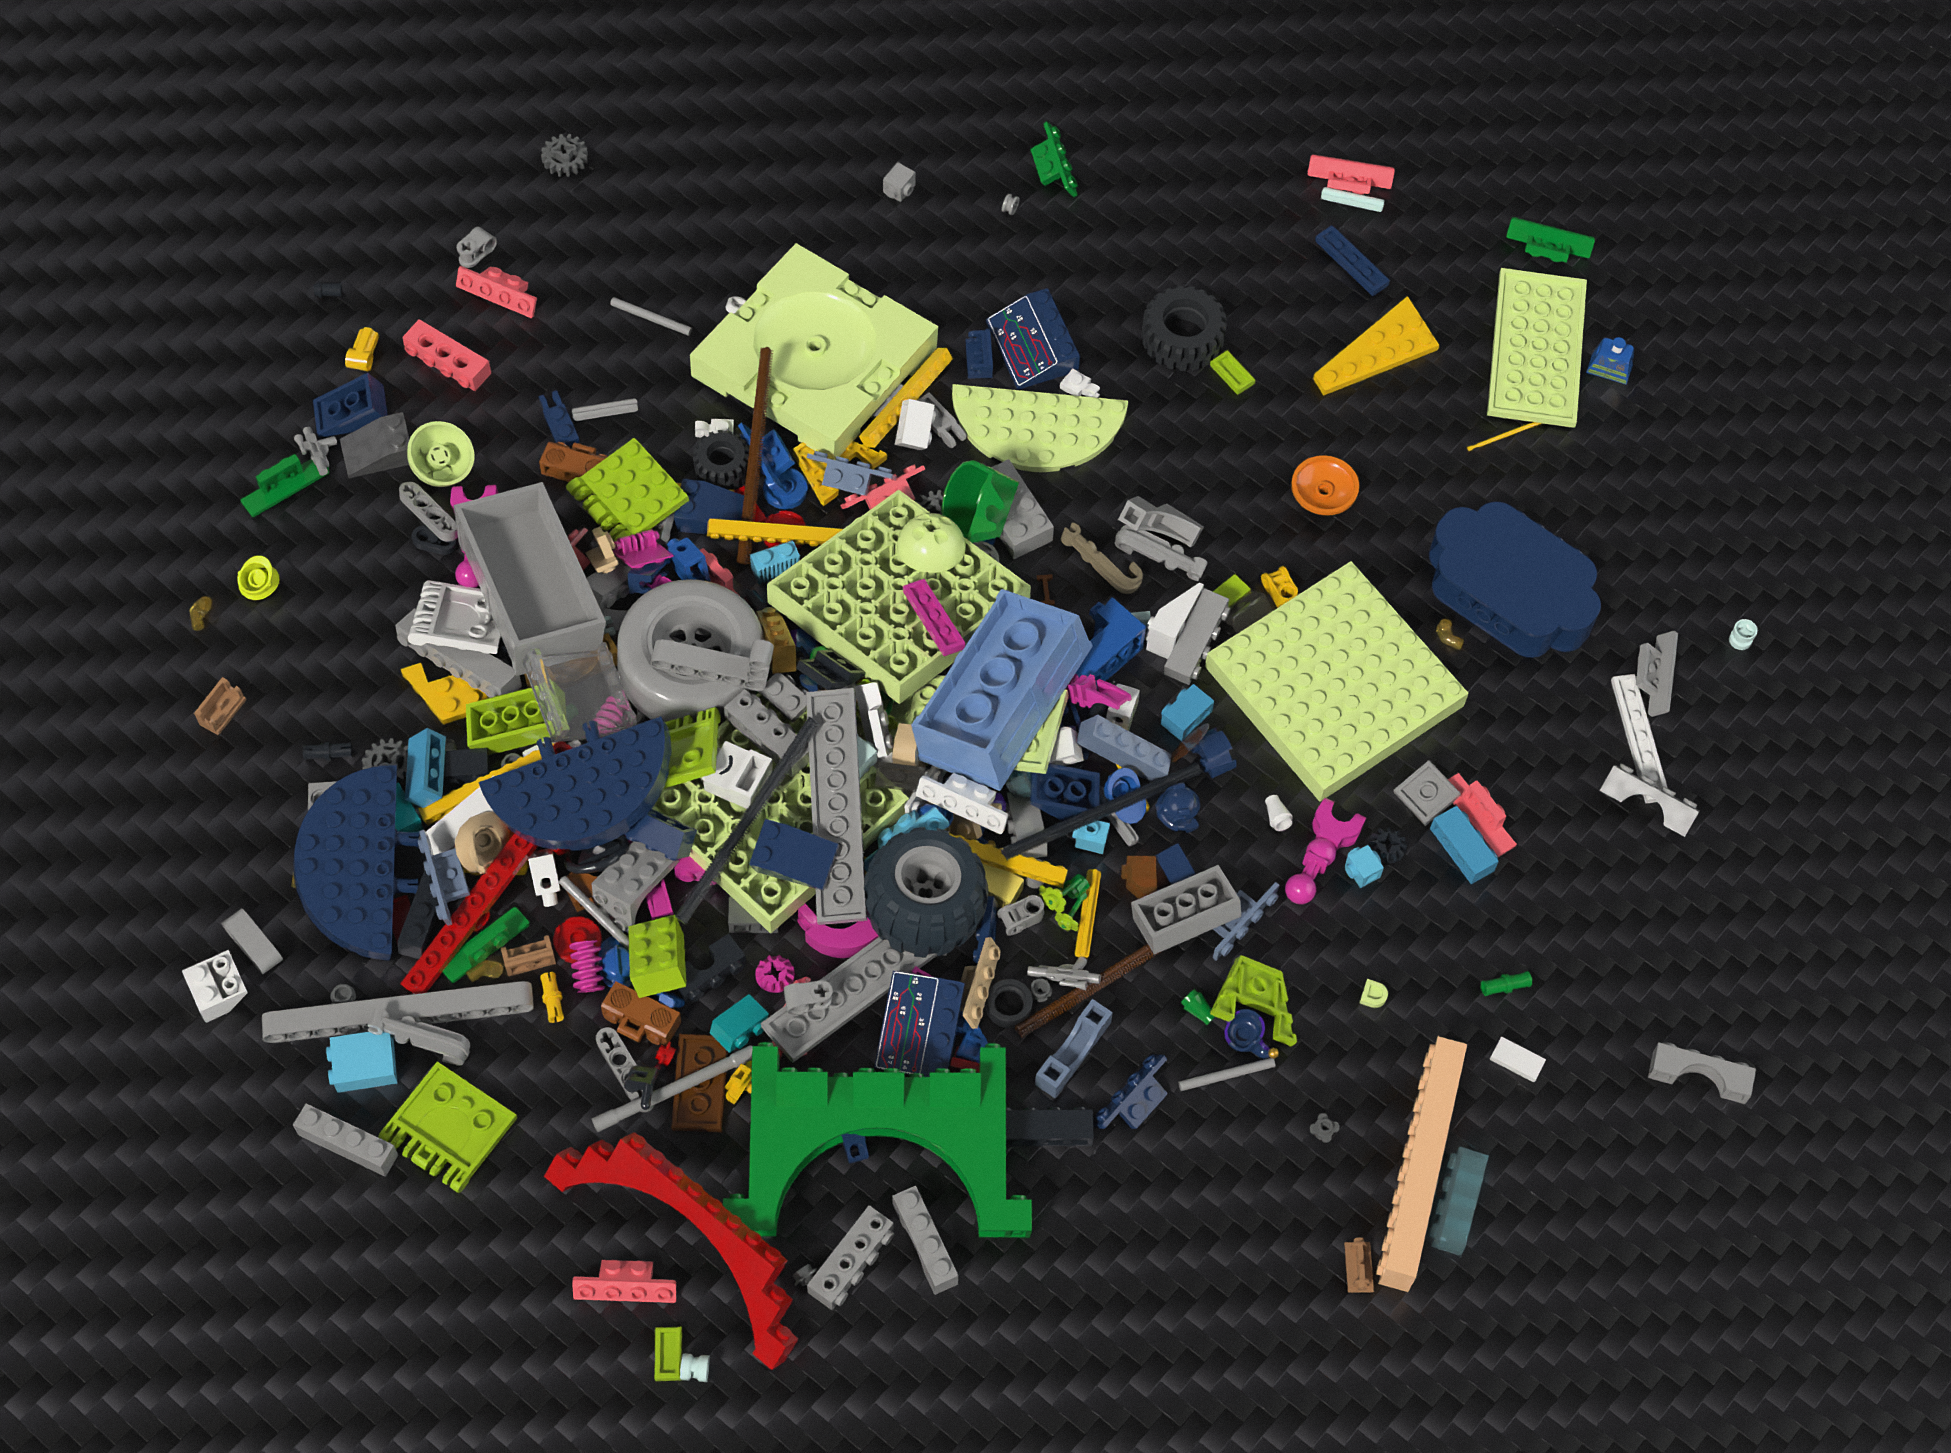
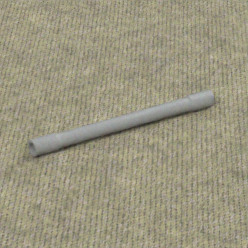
M752 1045L653 1091L651 1106L730 1069L737 1068L740 1064L744 1065L752 1061ZM642 1097L592 1118L596 1131L600 1132L617 1124L620 1120L642 1111L643 1109L640 1106Z

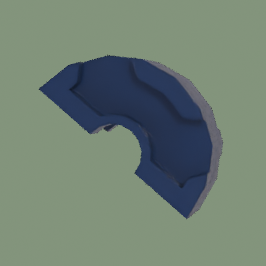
M1216 727L1208 730L1204 737L1191 749L1193 753L1200 754L1202 757L1200 765L1205 772L1209 773L1211 778L1236 768V759H1233L1229 753L1232 746L1223 731L1217 732Z

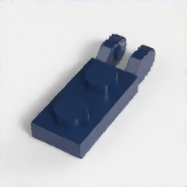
M557 390L552 392V399L556 404L552 408L548 407V402L544 395L538 396L545 420L555 443L562 442L567 446L573 445L574 442L579 443L577 432L564 403L562 404Z

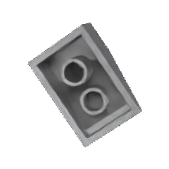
M403 412L380 417L340 439L348 478L409 465L407 447L410 439Z

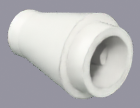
M1271 795L1266 798L1265 803L1271 827L1276 831L1288 829L1292 825L1291 813L1277 795Z

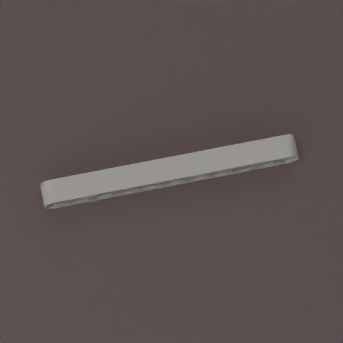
M513 982L272 1011L262 1015V1036L264 1042L278 1043L368 1032V1023L375 1008L385 1010L391 1018L398 1020L405 1016H411L414 1018L415 1024L420 1022L435 1024L525 1013L534 1008L532 984L529 982Z

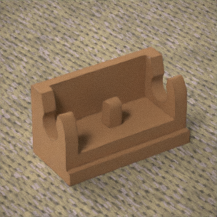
M222 677L194 714L199 725L219 735L247 699L243 696L238 686L235 688L231 687L229 681Z
M549 935L544 936L542 941L509 950H506V947L501 948L508 977L556 964Z

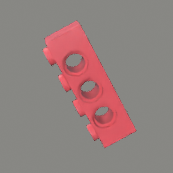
M420 319L402 337L405 350L409 355L419 357L426 365L439 369L444 376L452 377L464 388L468 387L476 391L491 374L490 364L487 359Z

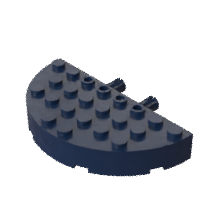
M660 716L602 738L596 721H589L590 727L585 722L582 725V729L584 730L587 743L555 754L550 737L543 738L545 744L542 743V739H539L536 743L540 751L541 760L478 782L482 794L495 814L512 832L537 846L553 850L570 849L573 851L589 849L608 843L631 829L630 827L640 818L643 819L655 805L663 791L669 775V762L672 753L669 729L663 718Z
M397 765L377 766L357 771L326 789L310 807L303 819L296 840L293 861L297 893L304 910L317 928L340 947H345L356 952L358 955L379 960H390L392 953L393 895L395 893L416 894L418 889V878L403 879L394 876V849L396 846H419L417 841L419 839V831L405 832L395 829Z

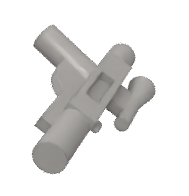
M305 427L303 429L305 442H303L301 434L296 435L294 440L299 445L303 455L307 453L306 451L310 452L311 459L314 465H316L319 474L326 475L328 473L327 467H329L326 457L328 447L337 445V440L333 436L317 441L312 429Z
M1079 957L1074 965L1065 964L1059 967L1029 966L1027 971L1028 976L1060 981L1059 985L1076 987L1085 991L1087 983L1100 984L1101 974L1082 970L1087 964V960L1084 957Z

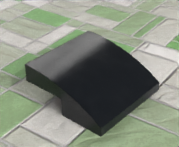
M833 649L819 650L815 659L799 660L796 667L800 672L827 690L842 689L855 683L865 675L864 670Z

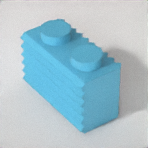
M793 540L750 554L751 569L757 583L760 585L762 582H770V580L775 579L800 561V555Z

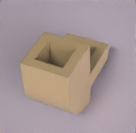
M899 723L893 744V765L895 768H901L902 771L908 774H924L926 763L919 761V753L911 724Z

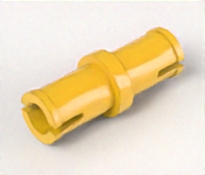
M547 972L540 976L544 991L542 996L543 1003L547 1007L548 1021L554 1023V1017H556V1021L560 1022L564 1019L560 1002L562 994L558 991L556 973L550 972V978H548Z

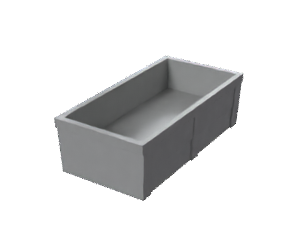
M543 482L454 505L459 545L467 556L485 598L488 612H491L512 660L516 676L601 653L606 620Z

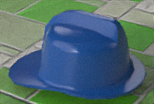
M1121 768L1108 776L1104 786L1106 799L1111 801L1116 797L1140 788L1141 785L1136 773L1131 769ZM1146 799L1140 800L1138 803L1135 802V804L1128 806V808L1123 807V810L1116 811L1115 814L1124 823H1137L1146 812Z
M611 936L603 941L599 951V956L602 957V960L599 961V966L603 967L600 970V975L604 977L603 982L611 988L615 981L629 987L631 985L629 950Z

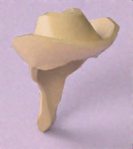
M486 811L472 816L459 828L455 840L456 855L462 866L470 873L486 874L487 867L493 863L509 840L510 829L494 812Z

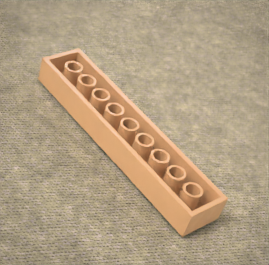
M1438 1037L1435 1044H1430L1428 1053L1425 1055L1423 1063L1425 1068L1418 1085L1420 1091L1413 1107V1112L1415 1113L1408 1129L1409 1138L1403 1151L1402 1157L1404 1161L1398 1173V1187L1393 1195L1392 1204L1394 1206L1387 1222V1227L1389 1228L1382 1244L1381 1251L1385 1252H1383L1376 1270V1274L1380 1275L1378 1284L1408 1292L1416 1278L1467 1044Z

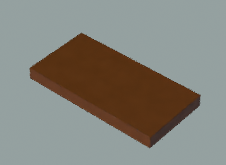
M679 1034L675 1081L727 1058L728 1051L712 1035ZM726 1072L674 1095L672 1131L722 1132Z

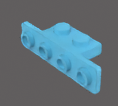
M933 807L921 817L913 810L909 814L902 815L895 825L884 829L877 837L878 848L881 849L888 840L900 832L906 834L913 830V828L925 827L926 830H937V828L944 830L949 826V821L936 807ZM878 850L864 859V870L868 872L869 864Z

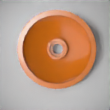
M1311 457L1303 461L1296 468L1292 477L1291 486L1295 499L1301 506L1315 514L1335 515L1342 513L1353 505L1358 496L1359 481L1355 471L1346 462L1336 457Z

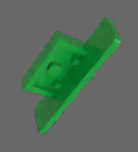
M1047 121L1043 124L1048 139L1031 149L1040 180L1046 186L1061 177L1065 189L1075 197L1078 195L1076 191L1077 182L1070 173L1072 167L1065 158L1066 149L1059 140L1061 134L1056 126H1052Z
M1512 217L1507 232V238L1527 243L1525 252L1535 257H1547L1555 262H1567L1569 254L1590 258L1595 242L1594 237Z
M294 454L282 459L275 466L265 469L255 476L260 489L242 498L241 503L251 517H255L326 475L319 474L312 459L301 464Z
M513 907L464 944L443 970L444 975L451 983H455L527 928L529 921L516 907Z

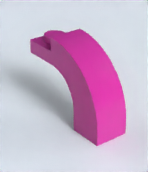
M806 903L798 908L797 921L801 928L806 931V942L813 949L824 955L836 958H851L879 937L872 928L868 917L867 921H858L848 928L834 929L825 924L818 925L817 916Z

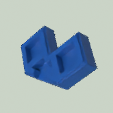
M960 1011L956 1035L963 1037L955 1058L979 1063L980 1047L985 1048L988 1042L979 1026L976 1029H972L964 1018L963 1011Z

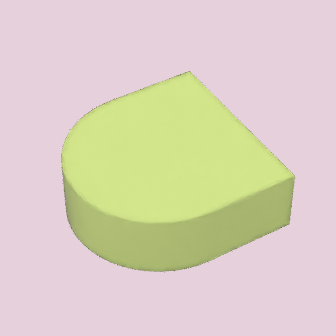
M1367 979L1360 1004L1373 1008L1381 1007L1385 1004L1388 997L1386 987L1379 982Z

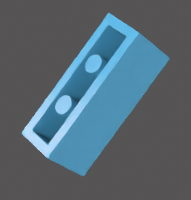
M429 728L409 738L405 800L422 808L441 799L443 794L446 737Z
M1455 806L1433 819L1430 827L1431 831L1470 884L1495 871L1498 864V857L1495 851L1488 848L1482 834L1473 828L1468 815Z

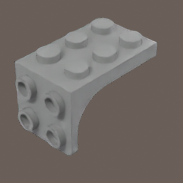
M633 841L627 853L622 855L618 862L607 867L592 882L594 904L621 931L629 933L628 926L635 925V917L644 898L679 863V860H669L665 857L664 853L651 851L645 848V844Z

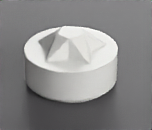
M736 296L730 297L726 304V310L734 314L746 300Z

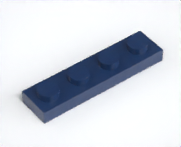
M1332 225L1316 236L1315 241L1372 296L1389 285L1390 280Z

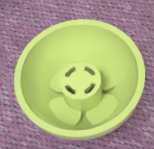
M435 421L420 426L412 434L407 447V459L413 473L420 480L432 486L447 487L462 481L469 474L474 463V449L470 439L461 429L447 422Z
M926 513L914 517L903 527L897 541V552L907 566L921 572L938 573L953 568L962 560L965 554V540L960 528L951 519L936 513Z

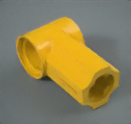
M364 327L359 330L353 348H349L345 358L346 367L370 371L373 364V352L379 339L378 333L372 328Z

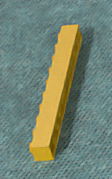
M937 348L861 433L859 437L865 447L875 448L899 421L902 401L908 399L917 400L951 362L953 358L947 348Z
M709 519L707 522V536H711L713 539H718L719 537H725L727 540L739 538L741 541L752 539L754 542L765 540L768 543H775L777 541L782 544L793 540L796 545L809 544L810 546L822 545L843 530L722 519Z
M532 751L529 755L520 757L513 763L505 764L502 768L493 770L484 777L477 778L476 781L464 784L463 787L457 790L450 791L449 794L442 796L441 799L429 806L418 808L423 821L429 826L441 820L480 787L478 782L542 759L540 751Z
M950 833L955 838L961 837L971 847L972 853H977L982 864L1060 888L1064 886L1068 870L1063 866L1058 865L1056 867L1047 861L1040 862L1033 857H1024L1022 854H1018L1016 857L1013 856L1011 859L1008 858L1007 861L1004 855L1001 854V849L1003 850V848H994L991 844L986 843L984 845L975 839L968 840L964 836H955Z

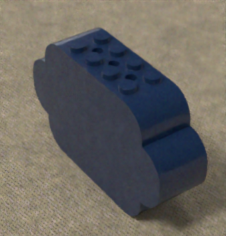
M1502 502L1485 504L1478 511L1465 507L1454 508L1447 512L1439 521L1429 550V559L1436 569L1432 580V590L1441 602L1524 657L1541 656L1550 647L1558 651L1569 652L1582 646L1592 631L1601 609V602L1597 593L1592 589L1597 578L1596 567L1579 549L1571 547L1561 537L1553 535L1541 524L1535 523L1526 517L1523 512Z

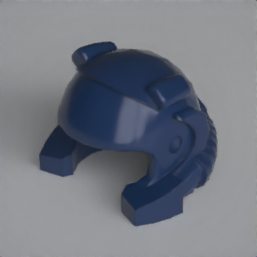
M1183 782L1168 787L1160 795L1155 805L1158 819L1166 827L1174 831L1182 830L1188 833L1199 828L1196 819L1193 818L1200 810V800L1197 794L1186 787Z

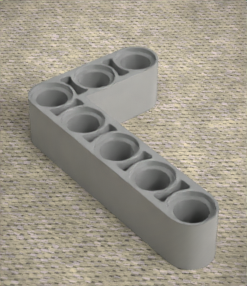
M659 639L655 642L650 664L654 668L754 691H762L766 686L774 645L769 641L755 640L752 644L750 657L747 658Z

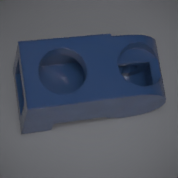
M854 1133L842 1135L843 1146L849 1164L869 1159L865 1136Z

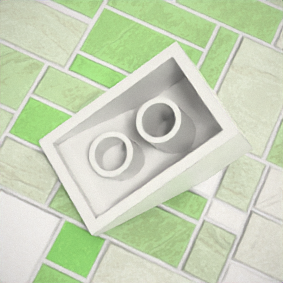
M1198 583L1160 608L1155 617L1151 616L1146 627L1148 629L1145 640H1147L1146 650L1166 659L1169 658L1203 590L1204 584Z

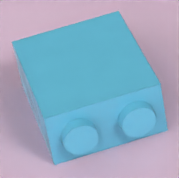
M370 1032L330 1037V1047H326L328 1062L332 1061V1070H328L330 1085H334L338 1093L398 1083L392 1034L383 1032L381 1035H376Z

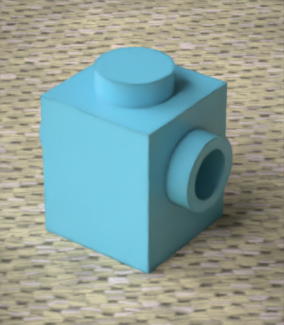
M1097 820L1092 822V824L1085 825V827L1082 826L1080 829H1075L1072 838L1076 839L1075 847L1103 854L1110 823Z
M1368 845L1363 848H1354L1348 853L1345 870L1350 878L1355 879L1360 888L1381 877L1384 869L1377 852L1372 851Z

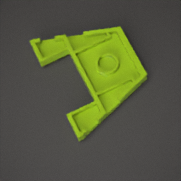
M1242 955L1236 958L1210 1015L1230 1022L1235 1018L1236 1002L1274 1016V1040L1289 1046L1297 1043L1296 1034H1292L1291 1024L1293 1023L1292 1015L1287 1011L1286 1002L1288 1001L1282 971Z

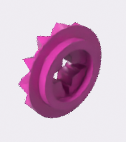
M769 955L763 961L760 960L756 969L757 983L762 989L772 993L784 991V987L792 984L795 976L794 967L789 959L782 958L780 955L773 957ZM772 966L777 971H782L779 973L778 981L773 975H768L771 973Z

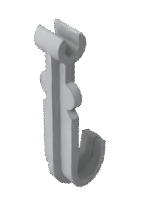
M1124 525L1116 535L1115 545L1122 551L1131 555L1135 550L1159 563L1165 561V567L1168 570H1175L1178 567L1186 571L1187 576L1195 581H1199V578L1202 577L1208 563L1203 558L1194 557L1192 559L1184 555V550L1180 545H1174L1171 548L1169 542L1145 530L1136 531L1128 525Z
M375 1008L368 1023V1031L376 1035H381L383 1032L395 1035L396 1042L400 1044L407 1043L410 1040L414 1046L443 1054L442 1061L449 1064L463 1065L470 1053V1042L463 1035L423 1022L415 1024V1020L411 1016H405L398 1020L391 1018L385 1010Z

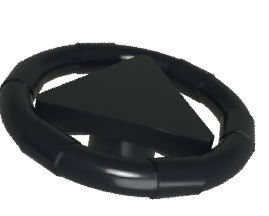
M623 834L615 839L619 842L610 841L589 849L569 850L564 856L563 865L569 872L578 874L604 871L607 867L618 862L620 857L627 853L630 840ZM581 852L578 860L579 865L574 864L573 858Z

